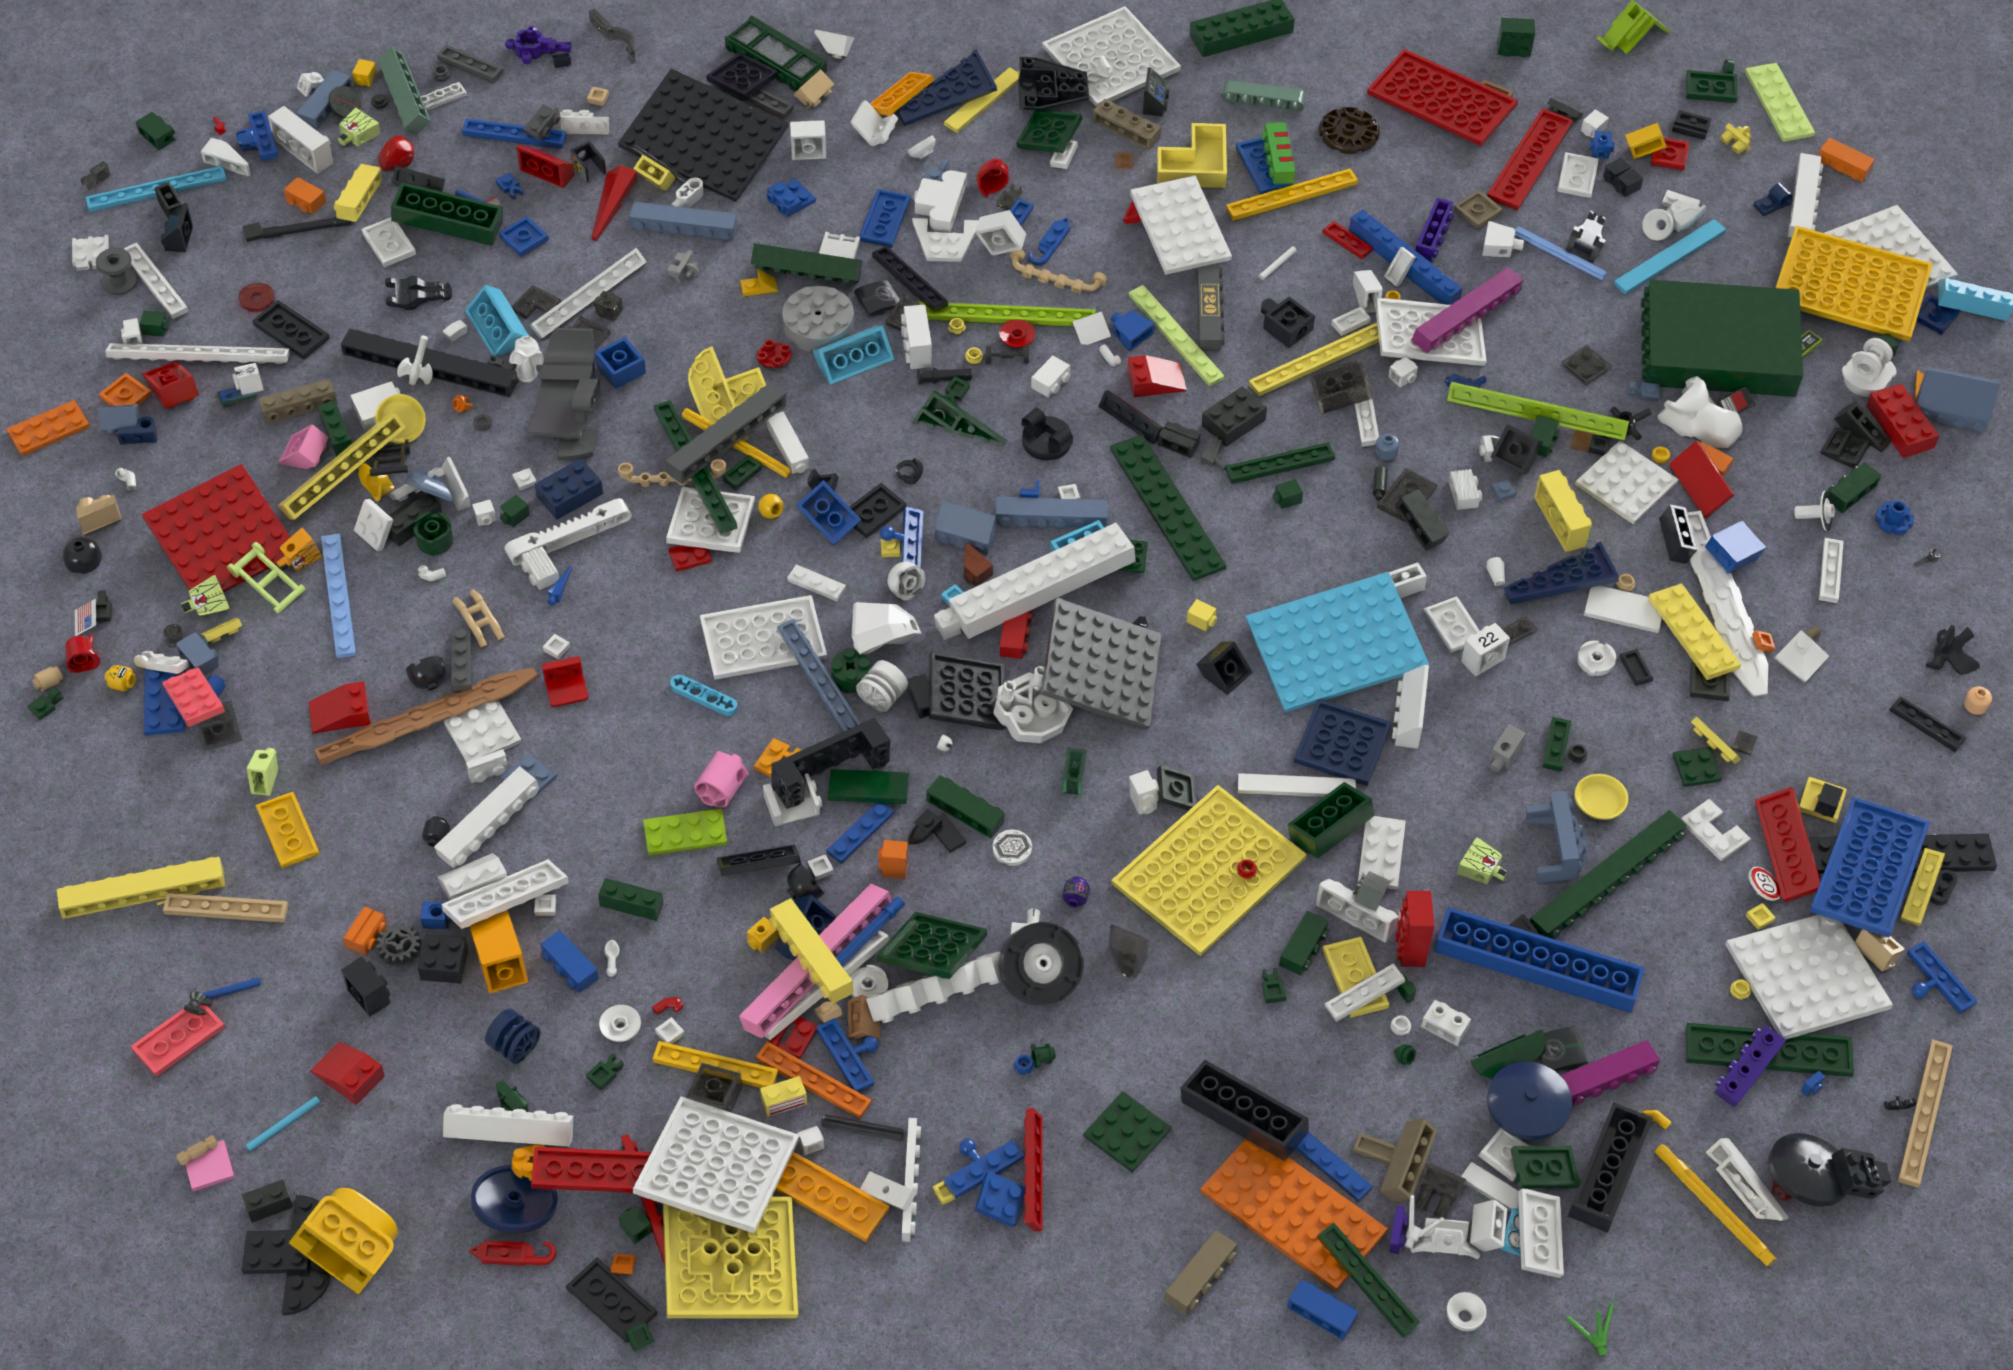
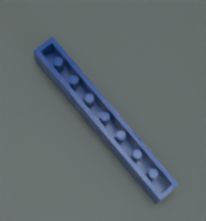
M1364 209L1350 218L1349 231L1372 246L1373 250L1390 264L1400 247H1404L1416 258L1406 277L1437 302L1452 305L1461 299V286Z

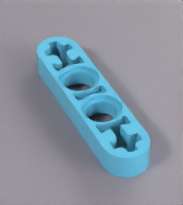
M675 675L670 680L672 691L725 716H732L737 712L736 700L683 675ZM694 689L701 691L698 695L690 693ZM709 697H716L717 701L710 703L707 699ZM732 705V708L725 709V706Z

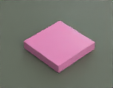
M224 1140L218 1141L217 1147L211 1150L210 1148L207 1149L208 1152L194 1160L190 1159V1162L185 1164L193 1192L235 1178Z

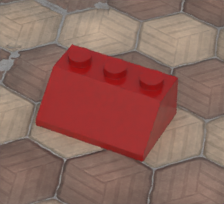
M517 146L519 168L521 171L561 188H564L574 177V167L570 162L531 146Z

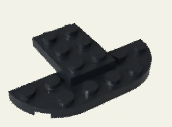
M296 1195L292 1230L246 1232L242 1263L243 1274L287 1273L282 1315H292L308 1309L323 1296L331 1278L330 1273L289 1244L298 1229L320 1202L309 1196Z

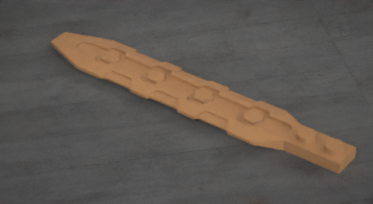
M533 667L494 675L472 685V690L453 691L429 703L417 705L388 719H381L366 725L347 737L314 749L315 755L320 764L324 765L357 751L379 747L408 733L430 727L436 722L452 716H458L487 702H493L509 696L536 679L538 675Z

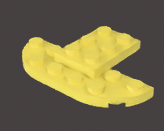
M713 346L703 350L696 356L688 373L690 390L700 416L714 424L730 413L735 407L745 402L747 398L757 393L762 387L766 386L759 367L725 379ZM748 435L744 437L742 440H749Z

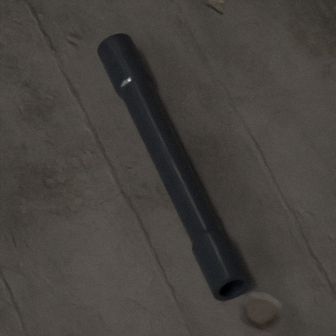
M334 217L286 226L262 228L264 239L285 234L352 225L351 221Z

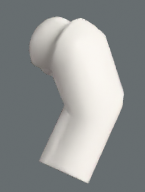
M426 565L418 567V575L424 580L433 582L446 577L444 568L432 572L428 570Z

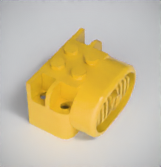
M338 1188L331 1196L321 1199L290 1240L289 1244L355 1293L360 1294L394 1248L393 1241L398 1235V1228L389 1214L361 1193L350 1188Z

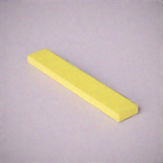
M1009 67L994 80L997 91L967 102L944 121V125L958 133L1018 83V72Z

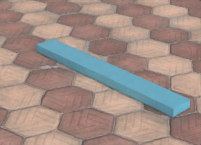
M223 166L91 195L85 198L88 210L92 212L157 197L155 187L167 182H171L175 191L180 192L227 181Z
M1715 219L1711 220L1616 279L1614 285L1625 295L1649 281V279H1652L1724 234L1726 228Z

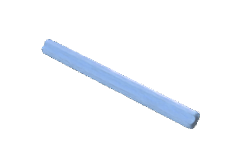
M1521 227L1515 229L1516 237L1599 280L1605 279L1607 275L1605 270Z

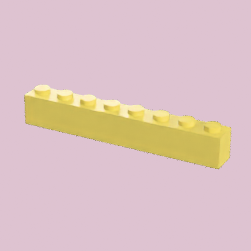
M395 413L388 414L277 505L287 519L295 520L404 430L406 426Z
M210 857L195 862L189 861L185 864L169 865L164 868L149 869L144 872L129 873L124 876L109 877L104 880L89 881L84 884L57 889L59 911L62 918L65 919L165 899L167 893L188 894L225 887V879L220 857Z

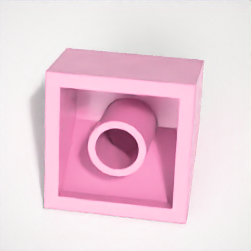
M311 424L291 436L278 463L306 470L317 466L320 462L319 457L327 447L326 443L329 437Z

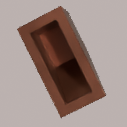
M967 543L965 544L963 576L967 583H972L977 587L993 575V564Z

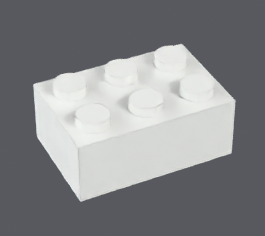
M904 306V314H901V323L904 325L901 326L902 337L906 338L903 339L904 350L908 352L905 353L906 363L910 364V369L931 368L932 344L926 306Z

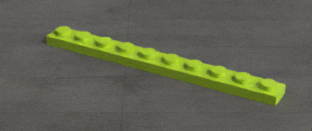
M948 303L947 307L933 312L926 306L928 320L951 321L954 318H960L963 322L1006 323L1011 320H1023L1031 325L1073 327V321L1093 315L1096 312V309Z
M1454 382L1450 384L1447 399L1450 402L1535 421L1537 416L1540 415L1559 421L1558 426L1625 440L1629 421Z

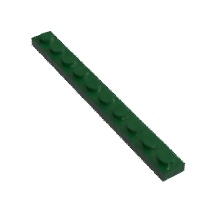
M671 400L653 405L654 411L676 452L682 446L692 441ZM704 467L690 479L720 534L738 529L737 522L707 467Z

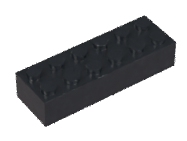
M1204 1060L1180 1087L1182 1103L1283 1161H1286L1309 1133V1120L1306 1116L1207 1060Z
M1613 1102L1571 1205L1568 1217L1607 1233L1609 1232L1652 1123V1117Z

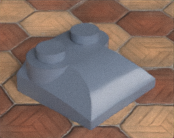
M417 469V472L413 471L411 476L407 477L405 484L452 501V496L446 487L447 483L443 482L444 478L436 475L433 478L428 477V472Z

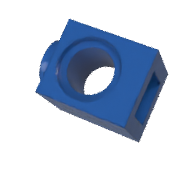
M423 901L421 913L423 928L447 929L448 922L451 923L452 919L442 911L441 904L446 902Z

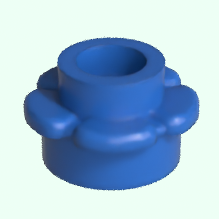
M1020 1055L1014 1062V1069L1022 1075L1031 1073L1034 1069V1061L1028 1055Z

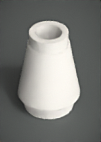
M1500 557L1487 560L1486 569L1494 585H1504V562Z

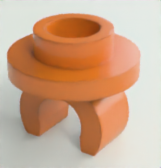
M462 395L455 396L452 405L457 413H463L464 410L469 411L472 408L473 404L467 403L468 397Z

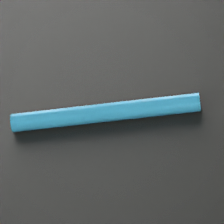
M316 1096L246 1144V1148L249 1152L253 1151L320 1104L319 1099Z

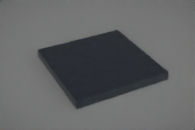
M930 652L929 719L1004 730L1005 726L1000 723L993 713L997 701L998 687L1005 683L1004 664Z

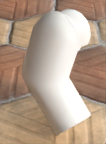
M1101 345L1099 351L1109 365H1120V357L1118 355L1113 356L1107 345Z
M118 468L115 472L118 479L127 484L128 491L136 490L135 474L129 470Z

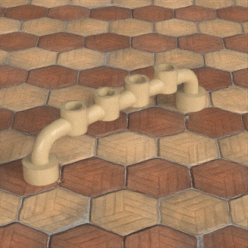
M1022 249L1012 251L1010 254L1013 267L1022 272L1023 277L1031 279L1032 275L1039 277V282L1047 284L1050 280L1055 282V287L1062 289L1067 285L1071 287L1072 292L1078 294L1082 290L1095 291L1100 286H1105L1107 276L1100 272L1094 274L1092 278L1093 284H1085L1080 279H1075L1074 281L1068 279L1063 274L1055 275L1046 269L1041 271L1029 264L1021 265L1019 262H1022L1025 257V252Z
M716 459L711 463L712 473L710 474L713 480L726 472V463L721 459ZM622 463L618 467L621 478L631 483H640L643 487H648L651 483L657 482L661 486H667L670 482H677L679 485L684 486L688 481H691V479H688L681 484L666 472H661L659 475L642 473L640 476H633V466L630 463Z

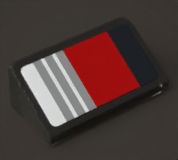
M1744 386L1720 398L1716 405L1739 414L1755 406V403L1747 387Z

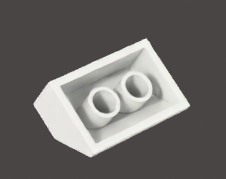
M491 853L442 874L437 878L450 901L507 877V872L499 857Z

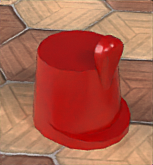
M88 635V638L75 636L68 639L65 643L66 666L71 672H85L96 669L100 665V657L93 651V635Z

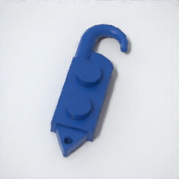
M1068 217L1053 222L1039 242L1038 249L1044 255L1040 259H1034L1032 257L1033 253L1029 252L1028 259L1031 263L1042 265L1050 259L1070 231Z

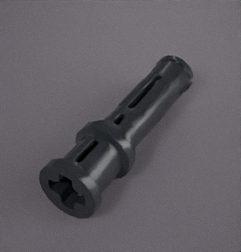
M917 368L918 385H921L923 382H933V384H936L938 381L952 380L954 376L961 380H972V375L969 374L972 373L971 368L937 370V368L921 370Z

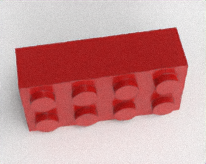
M1903 384L1870 394L1866 407L1892 440L1891 442L1903 458L1935 448L1939 434Z
M1406 891L1405 899L1401 901L1402 909L1399 910L1397 931L1394 934L1395 943H1398L1396 960H1400L1401 967H1425L1435 926L1431 891Z

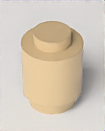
M50 666L34 674L32 683L36 690L41 689L44 692L60 684L63 676L57 666L53 668Z

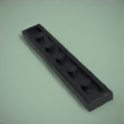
M885 246L872 252V257L933 312L948 306V300L890 248Z

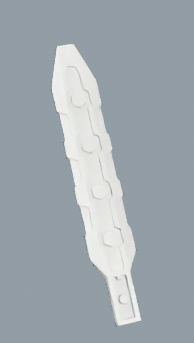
M1701 511L1688 512L1697 546V551L1691 557L1690 563L1699 579L1703 590L1702 595L1713 616L1716 631L1741 663L1740 669L1732 673L1753 697L1767 695L1768 663L1763 650L1756 648L1752 636L1754 626L1744 608L1739 587L1736 586L1732 574L1728 573L1705 548L1711 536Z

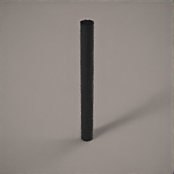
M637 145L634 146V152L640 156L644 155L666 168L683 184L689 180Z

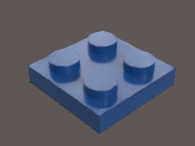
M528 216L499 232L500 238L520 257L549 240L548 235Z
M988 1171L985 1173L974 1211L1013 1227L1017 1221L1026 1187Z

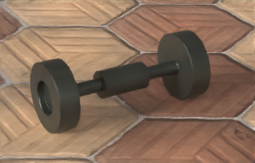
M986 345V363H991V356H1001V358L1023 356V363H1029V346H1023V353H1014V351L991 353V346Z

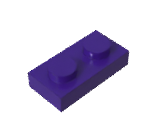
M1402 1206L1396 1207L1390 1241V1253L1399 1254V1248L1404 1247L1405 1234H1402L1403 1228L1408 1226L1409 1216L1405 1215V1207Z

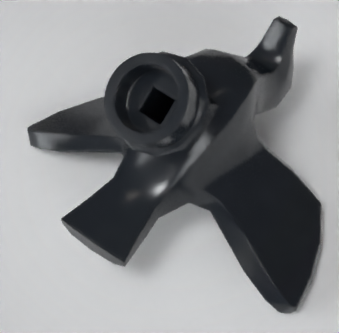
M1951 625L1949 629L1939 631L1936 638L1938 645L1934 649V660L1927 663L1926 667L1940 670L1943 668L1945 661H1948L1960 675L1978 669L1980 667L1979 662L1965 654L1962 650L1965 643L1974 637L1972 631L1966 627L1956 637L1955 625Z

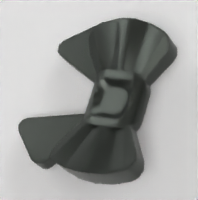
M192 991L189 995L190 1002L184 1006V1010L198 1016L205 1015L206 1011L199 1006L211 1007L213 1003L209 998L206 999V996L201 992Z

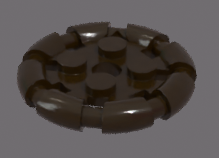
M1342 107V109H1334L1328 112L1319 124V134L1323 137L1322 141L1329 148L1340 150V153L1357 154L1358 151L1365 152L1376 144L1380 136V128L1376 124V119L1368 112L1359 111L1358 108Z

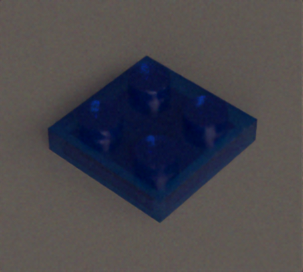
M1929 294L1921 303L1916 322L1943 335L1959 316L1961 310L1938 305V297Z

